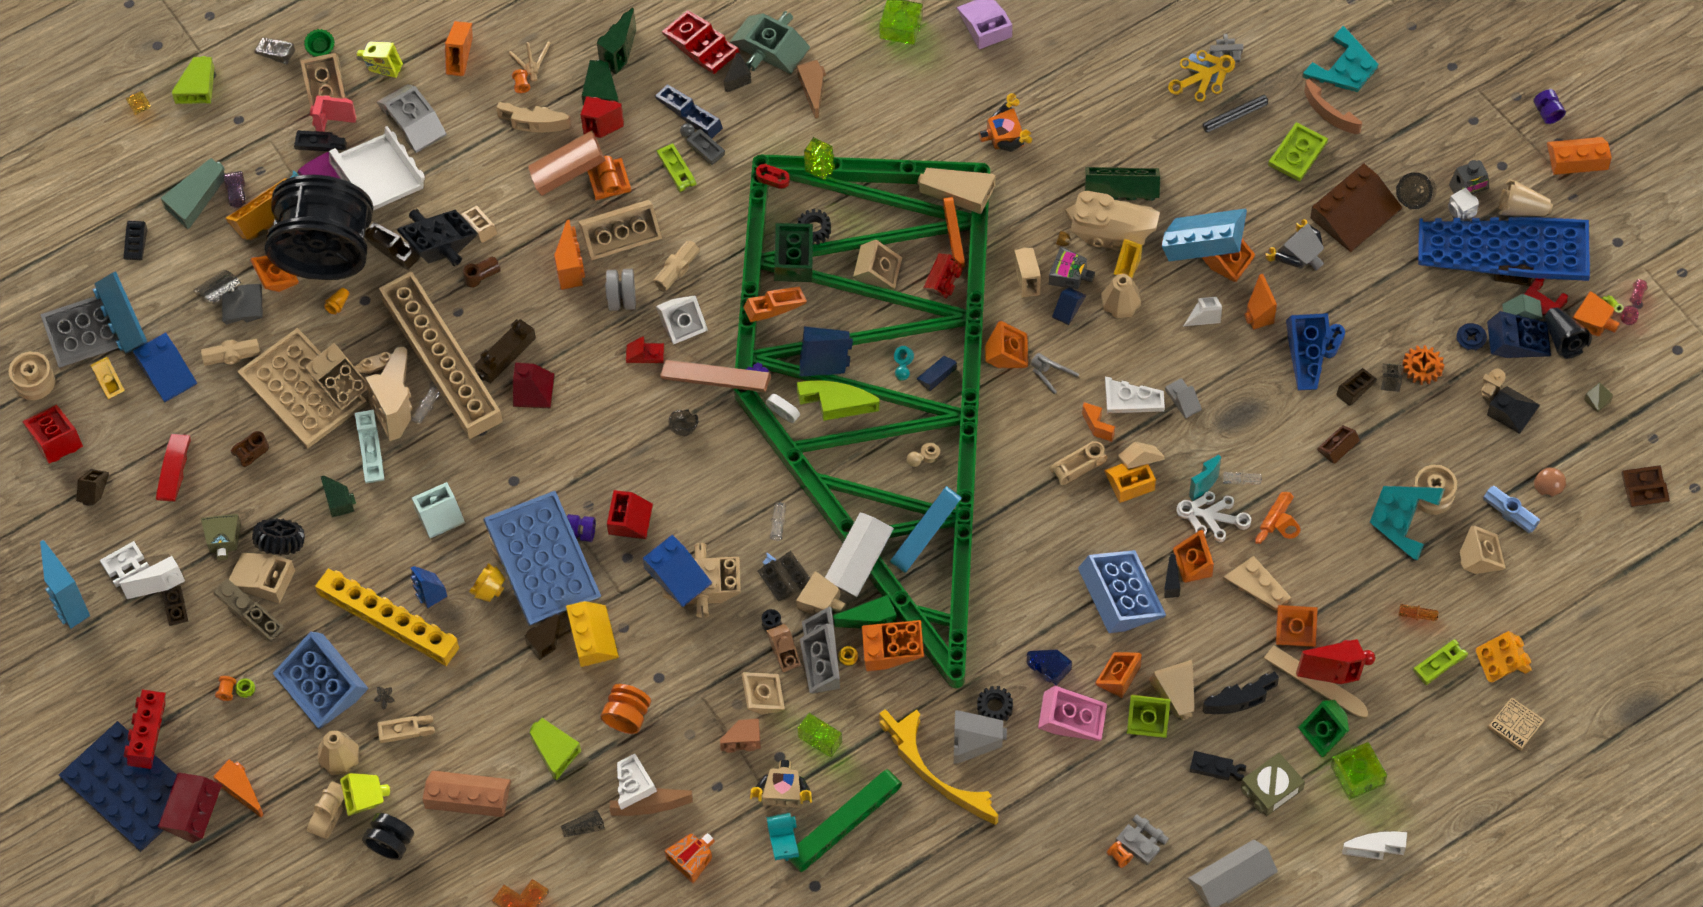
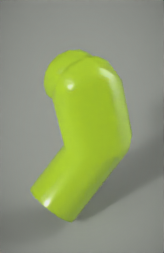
M1608 295L1601 298L1614 307V312L1621 313L1623 311V305L1619 304L1613 296Z

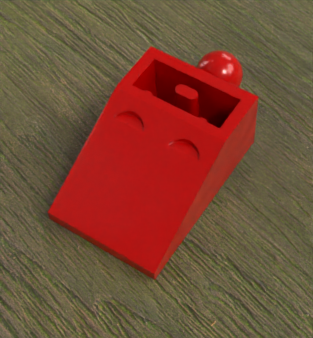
M1358 639L1345 640L1341 643L1302 651L1296 675L1297 677L1336 684L1359 681L1364 665H1372L1376 657L1371 650L1363 651Z

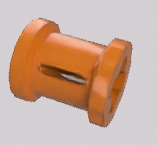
M518 69L512 74V78L515 80L514 90L517 93H526L531 88L527 81L528 72L526 70Z
M220 676L219 690L215 693V697L222 701H231L233 699V686L236 685L237 681L230 676Z
M1118 841L1108 849L1107 855L1112 856L1118 862V866L1123 868L1132 860L1133 854L1128 853L1121 846L1122 843Z

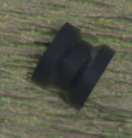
M775 609L766 610L762 614L761 620L764 631L782 625L781 615Z

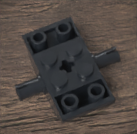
M413 209L409 213V218L414 223L397 229L399 234L428 264L447 258L453 266L459 265L462 257L458 253L477 236V232L456 209L430 218H425L418 209Z

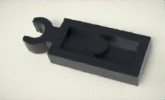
M1194 751L1190 766V772L1229 781L1230 776H1233L1238 781H1242L1244 775L1238 774V771H1246V765L1244 764L1235 766L1232 759Z

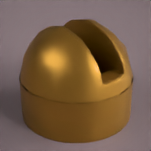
M1060 230L1056 245L1062 247L1069 245L1065 240L1066 238L1071 240L1070 235Z

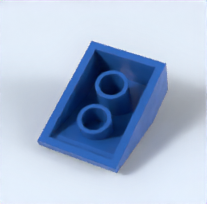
M166 332L133 351L138 365L164 403L197 384V381Z
M673 535L643 557L644 569L681 607H684L712 584V581L688 550Z

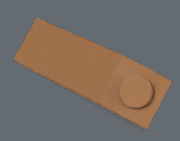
M818 60L798 65L797 76L816 119L819 118L824 76H826L824 67L819 65Z

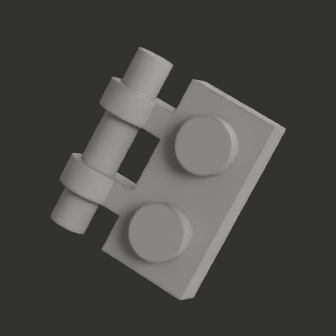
M1135 815L1132 821L1138 826L1134 829L1128 824L1118 835L1116 842L1120 841L1123 848L1148 865L1160 852V847L1156 843L1160 841L1165 845L1169 838L1164 835L1161 829H1156L1149 824V820ZM1145 830L1150 835H1152V837L1148 839L1141 833Z

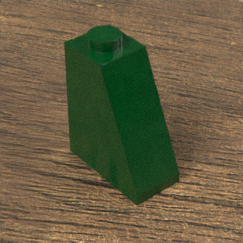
M602 60L589 61L582 91L583 105L586 96L619 103L608 62Z

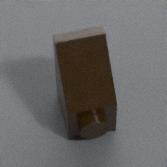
M90 469L77 481L76 501L83 502V505L92 506L101 500L109 472Z

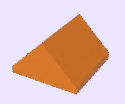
M1203 530L1196 532L1173 548L1183 582L1187 583L1212 577L1214 563Z
M1114 652L1095 684L1123 698L1141 668L1142 655L1140 653Z

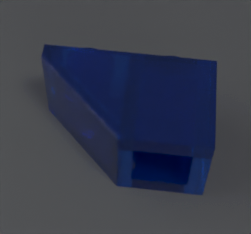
M1057 649L1029 651L1027 653V665L1032 670L1040 672L1047 682H1052L1056 686L1072 670V661Z

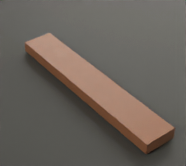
M665 360L660 377L664 380L766 392L771 375L768 372Z

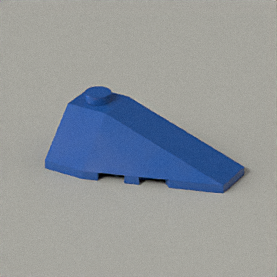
M1328 313L1291 315L1286 319V326L1298 391L1316 390L1330 334Z

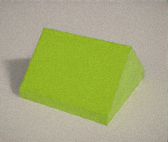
M1131 695L1127 734L1167 738L1171 699Z

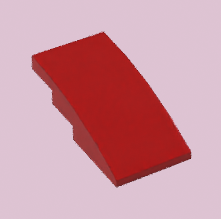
M689 10L662 31L663 35L676 47L713 74L740 53L738 47L726 41L725 35L712 28L711 23Z

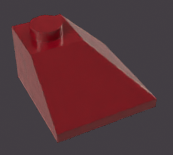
M515 363L513 407L551 409L555 374L534 363Z

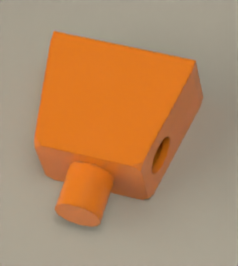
M1591 291L1573 317V319L1589 330L1592 335L1597 337L1601 336L1605 328L1615 333L1620 325L1619 322L1612 319L1614 307Z

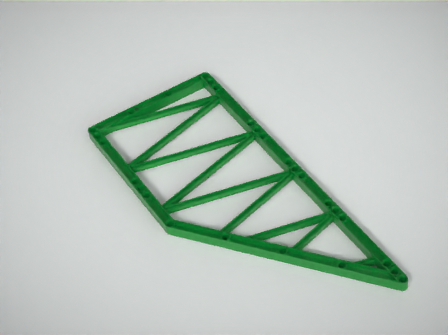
M757 155L752 161L735 368L746 370L748 366L753 368V365L759 362L762 363V368L766 367V369L772 372L806 381H831L851 385L873 394L879 400L939 416L793 441L756 391L746 390L739 392L743 389L734 388V397L842 543H844L849 532H844V530H851L855 522L831 490L925 514L933 503L817 473L803 455V452L960 425L957 494L962 498L956 505V510H952L939 528L955 527L950 614L916 605L880 556L868 576L882 596L888 595L901 622L921 620L924 653L950 687L960 688L965 683L989 200L981 214L973 211L968 213L956 210L959 232L970 230L966 309L812 270V283L943 316L941 318L849 333V338H853L852 346L965 326L961 408L833 374L800 376L799 365L776 359L801 355L802 342L755 350L757 321L750 322L744 305L748 298L760 296L761 271L766 270L774 273L775 251L763 253L769 185L761 182L758 183L756 169L759 165L768 164L788 172L791 181L945 220L944 206L850 182L918 184L919 176L924 174L926 168L990 174V167L986 163ZM945 221L820 243L819 245L814 244L813 257L860 249L861 245L873 240H878L885 245L948 234L947 223ZM962 500H968L969 502L963 503V502H961V501H962ZM962 517H967L968 519H967V520H962V519H960V518H962ZM920 520L889 525L894 528L889 538L910 535ZM965 534V535H967V536H966V537H960L959 535ZM899 601L905 602V603L902 604V605L897 604V602H899ZM930 622L950 627L949 647ZM955 639H961V640H962V641L959 642V643L954 642ZM954 657H960L961 659H960V660H954L953 658H954ZM957 674L961 677L953 678L952 676Z

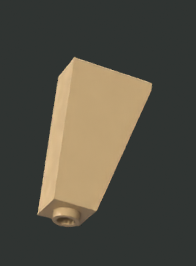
M926 168L924 174H920L918 184L920 193L940 200L953 197L954 205L981 214L996 186V175Z

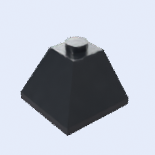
M1506 386L1499 390L1490 403L1487 416L1521 434L1540 407V404Z

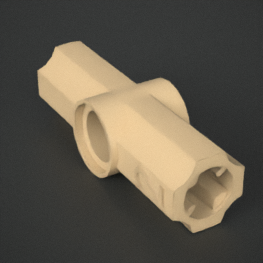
M691 240L686 241L675 255L671 254L667 258L664 268L654 279V284L660 290L667 291L678 277L685 275L689 264L700 252V248L696 243Z
M257 338L241 342L226 340L220 346L201 349L204 366L222 362L232 365L238 363L240 359L260 355V347Z

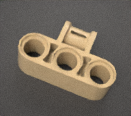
M332 781L327 789H323L319 803L314 806L315 812L310 819L307 832L324 839L329 838L346 806L341 784Z

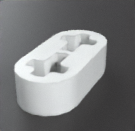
M772 394L766 400L767 406L772 411L791 423H794L800 416V412L796 407L776 394Z

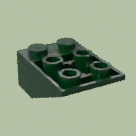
M634 8L623 13L621 19L616 24H613L609 31L597 41L599 60L608 62L610 71L614 74H617L628 63L636 33Z

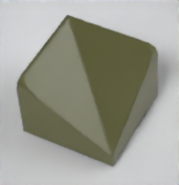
M1599 382L1586 393L1584 400L1599 412L1612 401L1613 394Z

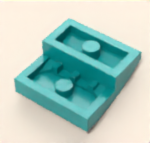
M1220 455L1204 462L1202 472L1191 478L1189 497L1192 501L1202 497L1216 482L1220 472Z

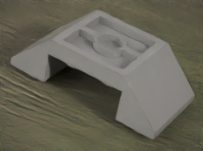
M407 84L377 101V104L386 116L391 115L403 130L407 143L415 153L447 135L434 109L413 85Z

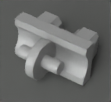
M1223 34V39H1216L1217 45H1210V55L1220 58L1223 55L1230 54L1235 63L1240 62L1243 44H1235V39H1228L1227 34Z

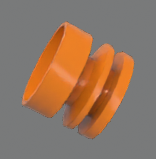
M615 684L608 697L609 702L605 704L601 713V720L617 731L636 734L640 731L643 724V715L648 711L651 698L636 687L627 684Z

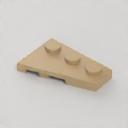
M1254 556L1223 577V581L1235 585L1243 593L1247 592L1255 597V600L1274 611L1278 610V605H1285L1291 601L1290 595Z

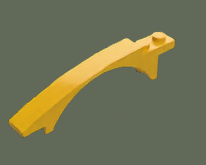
M886 709L879 713V725L885 732L888 731L892 735L893 742L898 746V755L925 782L947 799L977 817L994 825L998 823V814L990 806L992 804L990 800L992 795L989 791L970 792L956 789L940 781L924 765L916 745V735L920 724V713L918 710L912 712L899 723L896 722Z

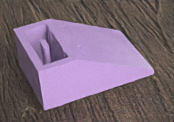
M975 0L957 7L978 49L1012 37V23L1005 11L995 0Z

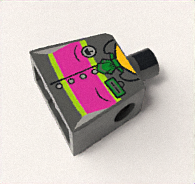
M1471 160L1468 164L1456 168L1449 186L1454 194L1464 188H1467L1471 194H1475L1489 189L1488 173L1480 160Z
M1060 246L1049 274V285L1078 289L1082 280L1092 283L1095 272L1087 270V259Z

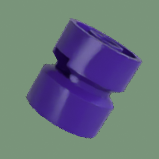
M1553 89L1542 91L1535 96L1533 102L1545 124L1556 123L1565 116L1566 111Z
M568 514L567 518L576 539L580 538L581 541L592 542L595 535L596 518L584 516L581 519L579 515Z

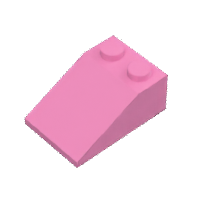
M1053 686L1044 692L1038 729L1056 735L1101 741L1107 703L1058 686Z

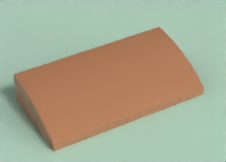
M590 131L530 164L528 167L536 190L543 196L606 160L593 131Z

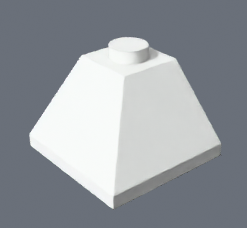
M696 296L676 298L656 306L661 322L673 344L708 331Z

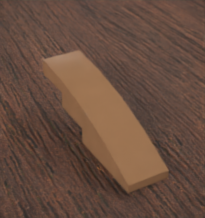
M656 788L657 792L622 810L618 801L610 800L611 816H635L675 809L693 802L692 791Z

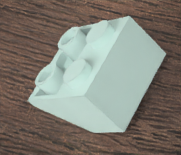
M447 482L412 497L414 509L430 539L465 523L457 501Z

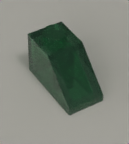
M320 476L332 518L354 512L353 504H356L354 494L349 493L348 487L329 477Z

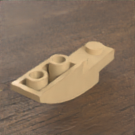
M499 102L496 107L498 118L511 121L512 128L542 133L562 131L571 127L569 115L563 112L552 111L546 107L535 106L534 110L530 111L527 108H519L510 103Z

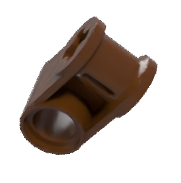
M255 431L241 442L235 444L231 449V454L240 460V464L243 467H247L268 451L269 444L264 433Z

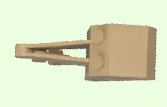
M405 347L396 348L393 354L383 352L365 358L354 366L359 373L365 374L384 369L381 375L374 374L366 377L369 404L372 410H374L389 441L402 436L411 420L410 411L413 410L409 400L411 398L410 390L408 387H405L408 351Z

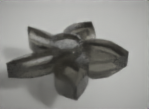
M380 686L377 687L378 696L375 697L374 701L381 702L382 709L384 710L388 703L395 702L393 697L390 696L392 694V687L386 689Z

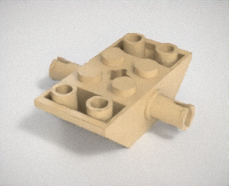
M696 543L694 545L695 561L712 581V584L686 605L696 604V616L702 618L703 611L704 618L709 616L708 604L723 603L741 593L740 558H707V545L701 543L700 550L699 543ZM662 587V597L676 602Z

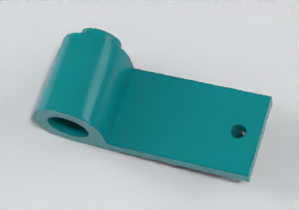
M790 813L766 817L775 861L782 859L788 861L789 858L799 857L793 831L794 828H797L795 816L791 817Z

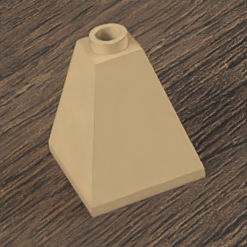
M1192 660L1154 671L1149 681L1161 698L1171 699L1170 710L1177 719L1187 720L1192 718L1194 712Z

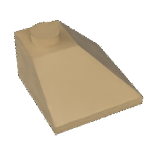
M1471 526L1460 550L1463 569L1474 574L1506 569L1498 535L1477 526Z

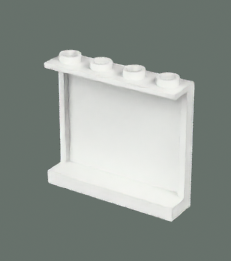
M388 126L385 127V134L342 153H339L336 148L329 151V163L338 176L364 190L373 202V210L423 189L425 180L423 172L417 169L414 159L407 155L404 145H400L396 134L393 131L391 132Z

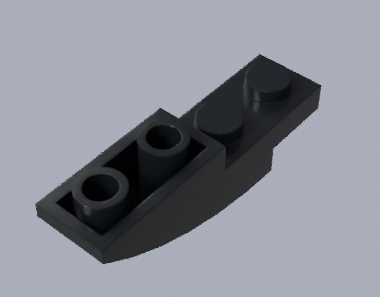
M1275 671L1270 674L1266 673L1253 684H1246L1242 690L1238 684L1232 687L1227 686L1220 694L1216 696L1211 695L1206 698L1202 711L1204 714L1216 715L1235 713L1255 707L1266 701L1267 691L1278 686L1279 676Z

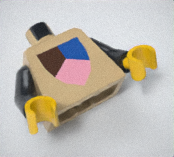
M781 760L779 762V769H770L769 774L764 775L756 787H753L750 791V799L752 800L753 797H757L760 802L763 799V806L801 808V804L805 800L812 803V793L803 777L798 775L797 770H791V761Z

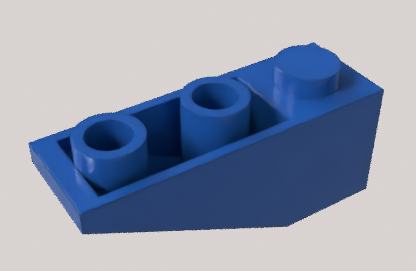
M416 566L411 567L412 576L410 578L414 583L415 596L420 604L424 603L429 608L447 597L446 588L435 573Z

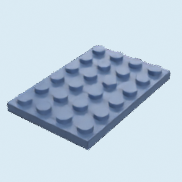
M556 491L483 519L529 626L544 621V619L552 617L556 613L559 615L566 612L567 605L583 601L591 602L601 598V594Z

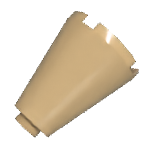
M1507 180V190H1502L1498 209L1502 210L1499 212L1500 215L1546 217L1547 214L1551 213L1553 204L1549 198L1515 180Z

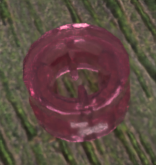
M1626 306L1622 311L1621 321L1626 325L1635 324L1639 316L1638 309L1634 306ZM1628 313L1632 314L1631 318L1627 317Z

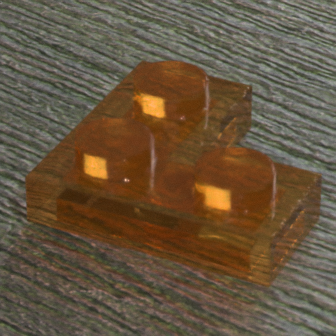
M533 879L521 894L503 885L492 899V902L498 907H539L548 895L549 889Z

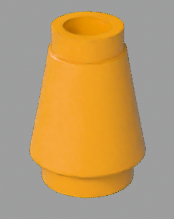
M342 287L325 301L324 307L326 311L333 315L340 313L349 296V291Z

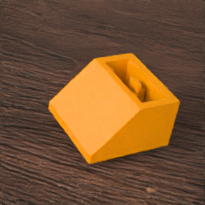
M1122 463L1104 470L1119 503L1155 491L1156 479L1149 464L1127 469Z

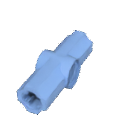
M1491 486L1483 497L1484 501L1502 513V517L1505 520L1513 521L1528 533L1533 532L1540 522L1538 517L1521 506L1522 504L1517 498L1509 497L1495 486Z

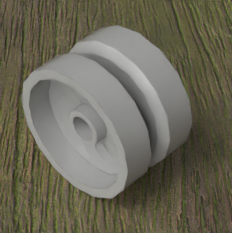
M633 268L623 269L622 281H619L617 270H606L605 289L609 311H619L621 299H623V305L626 310H636Z

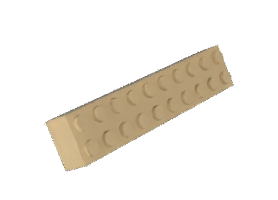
M411 271L380 287L381 300L467 437L471 439L502 423L500 409L413 272Z

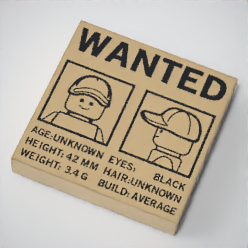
M1511 698L1491 722L1488 729L1522 751L1545 720Z

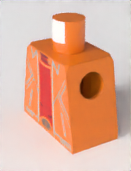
M708 833L700 840L693 834H689L666 849L665 856L677 870L691 883H694L711 861L712 853L709 847L715 841Z

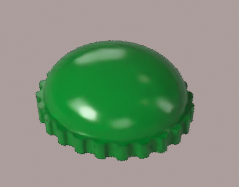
M323 29L311 31L304 40L305 50L313 57L332 53L335 47L334 37L330 32Z

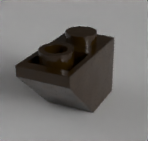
M557 613L552 617L544 619L540 625L532 627L524 635L526 644L539 660L556 650L560 630V620Z

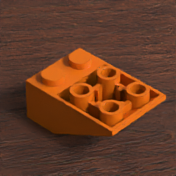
M567 220L554 254L561 290L583 286L582 278H585L575 226L571 227L570 220Z
M921 620L862 626L866 671L886 670L924 657Z

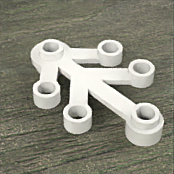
M1210 491L1193 502L1183 500L1177 505V514L1181 518L1190 521L1195 529V533L1198 530H1203L1206 536L1207 528L1200 524L1196 516L1203 517L1213 531L1214 539L1217 542L1225 540L1226 532L1218 526L1216 521L1234 524L1241 530H1246L1251 525V517L1247 513L1242 512L1237 516L1218 513V511L1224 508L1231 509L1233 507L1234 499L1231 496H1225L1223 500L1206 509H1200L1199 507L1204 504L1211 505L1214 503L1215 494ZM1207 496H1210V497H1212L1213 499L1208 500V499H1206V497H1207ZM1225 501H1231V504H1226ZM1217 534H1222L1223 537H1217Z

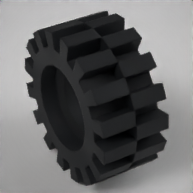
M812 209V212L806 210V215L802 213L801 218H798L797 224L820 223L821 229L813 232V245L814 242L817 245L820 244V241L824 243L826 241L825 238L828 239L830 237L829 234H831L829 216L825 212L822 213L820 209L815 212V209Z
M990 686V690L985 688L984 693L981 692L977 699L978 715L999 720L1005 719L1007 721L1009 716L1012 715L1013 710L1011 694L1009 692L1006 693L1007 690L1005 688L1000 690V686H997V689H994V686ZM991 700H999L1003 707L998 711H992L988 708L987 704Z

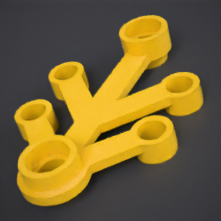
M1199 50L1196 54L1199 61H1209L1216 64L1210 68L1191 62L1188 58H1182L1180 66L1183 69H1192L1199 73L1182 81L1177 79L1170 81L1168 85L1169 91L1174 95H1179L1182 93L1183 88L1202 80L1199 90L1195 93V99L1198 102H1203L1206 99L1205 93L1212 75L1219 72L1216 83L1211 86V90L1214 94H1220L1223 91L1222 84L1226 74L1232 72L1235 68V60L1230 55H1223L1219 58L1208 54L1205 50ZM1200 53H1205V58L1200 59ZM1184 61H1189L1188 66L1184 67L1182 65ZM1225 61L1230 63L1228 67H1223ZM1174 85L1180 86L1178 91L1173 90ZM1220 86V90L1215 92L1214 87ZM1199 93L1204 95L1202 99L1197 98Z

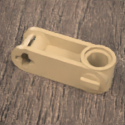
M1092 441L1055 462L1050 467V471L1056 474L1060 485H1066L1106 462L1107 456L1104 453V446L1100 442ZM1098 453L1099 455L1093 456L1091 454Z

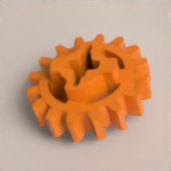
M1417 345L1415 351L1410 348L1409 354L1405 353L1402 366H1404L1403 373H1407V379L1412 377L1413 383L1418 380L1420 385H1423L1424 381L1428 385L1431 383V380L1436 382L1438 376L1441 377L1442 370H1444V358L1439 357L1440 352L1434 353V347L1428 350L1426 345L1423 346V349H1420Z

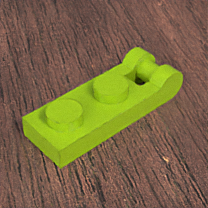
M673 143L657 150L658 157L679 192L684 191L686 187L697 185L695 178Z
M1454 639L1414 667L1413 672L1427 685L1452 666L1463 661L1468 656V653L1465 649L1462 650L1459 647V643Z

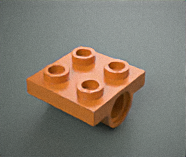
M604 156L606 161L587 171L595 200L631 192V186L622 158L613 160L611 156Z

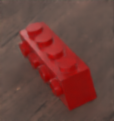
M142 689L141 696L136 698L135 708L137 713L132 715L131 724L134 726L133 729H129L128 733L130 744L125 746L124 757L127 758V766L152 768L166 705L165 692Z

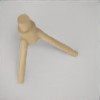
M529 42L526 43L529 60L527 64L521 61L512 51H509V54L528 72L531 82L538 81V70L551 44L550 42H547L537 63L532 60Z

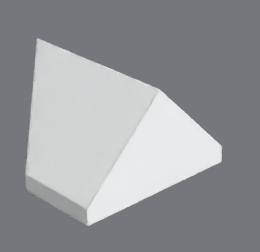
M1217 297L1198 298V303L1184 326L1220 323L1222 305Z

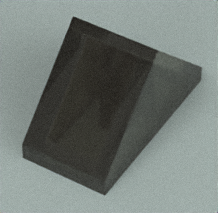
M736 53L724 80L725 92L733 91L751 83V72L740 53Z
M1383 363L1381 390L1400 392L1403 378L1402 365Z

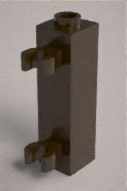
M516 319L511 324L512 328L488 351L485 350L480 355L481 358L474 364L479 378L491 384L536 339L534 328L520 319L518 321Z

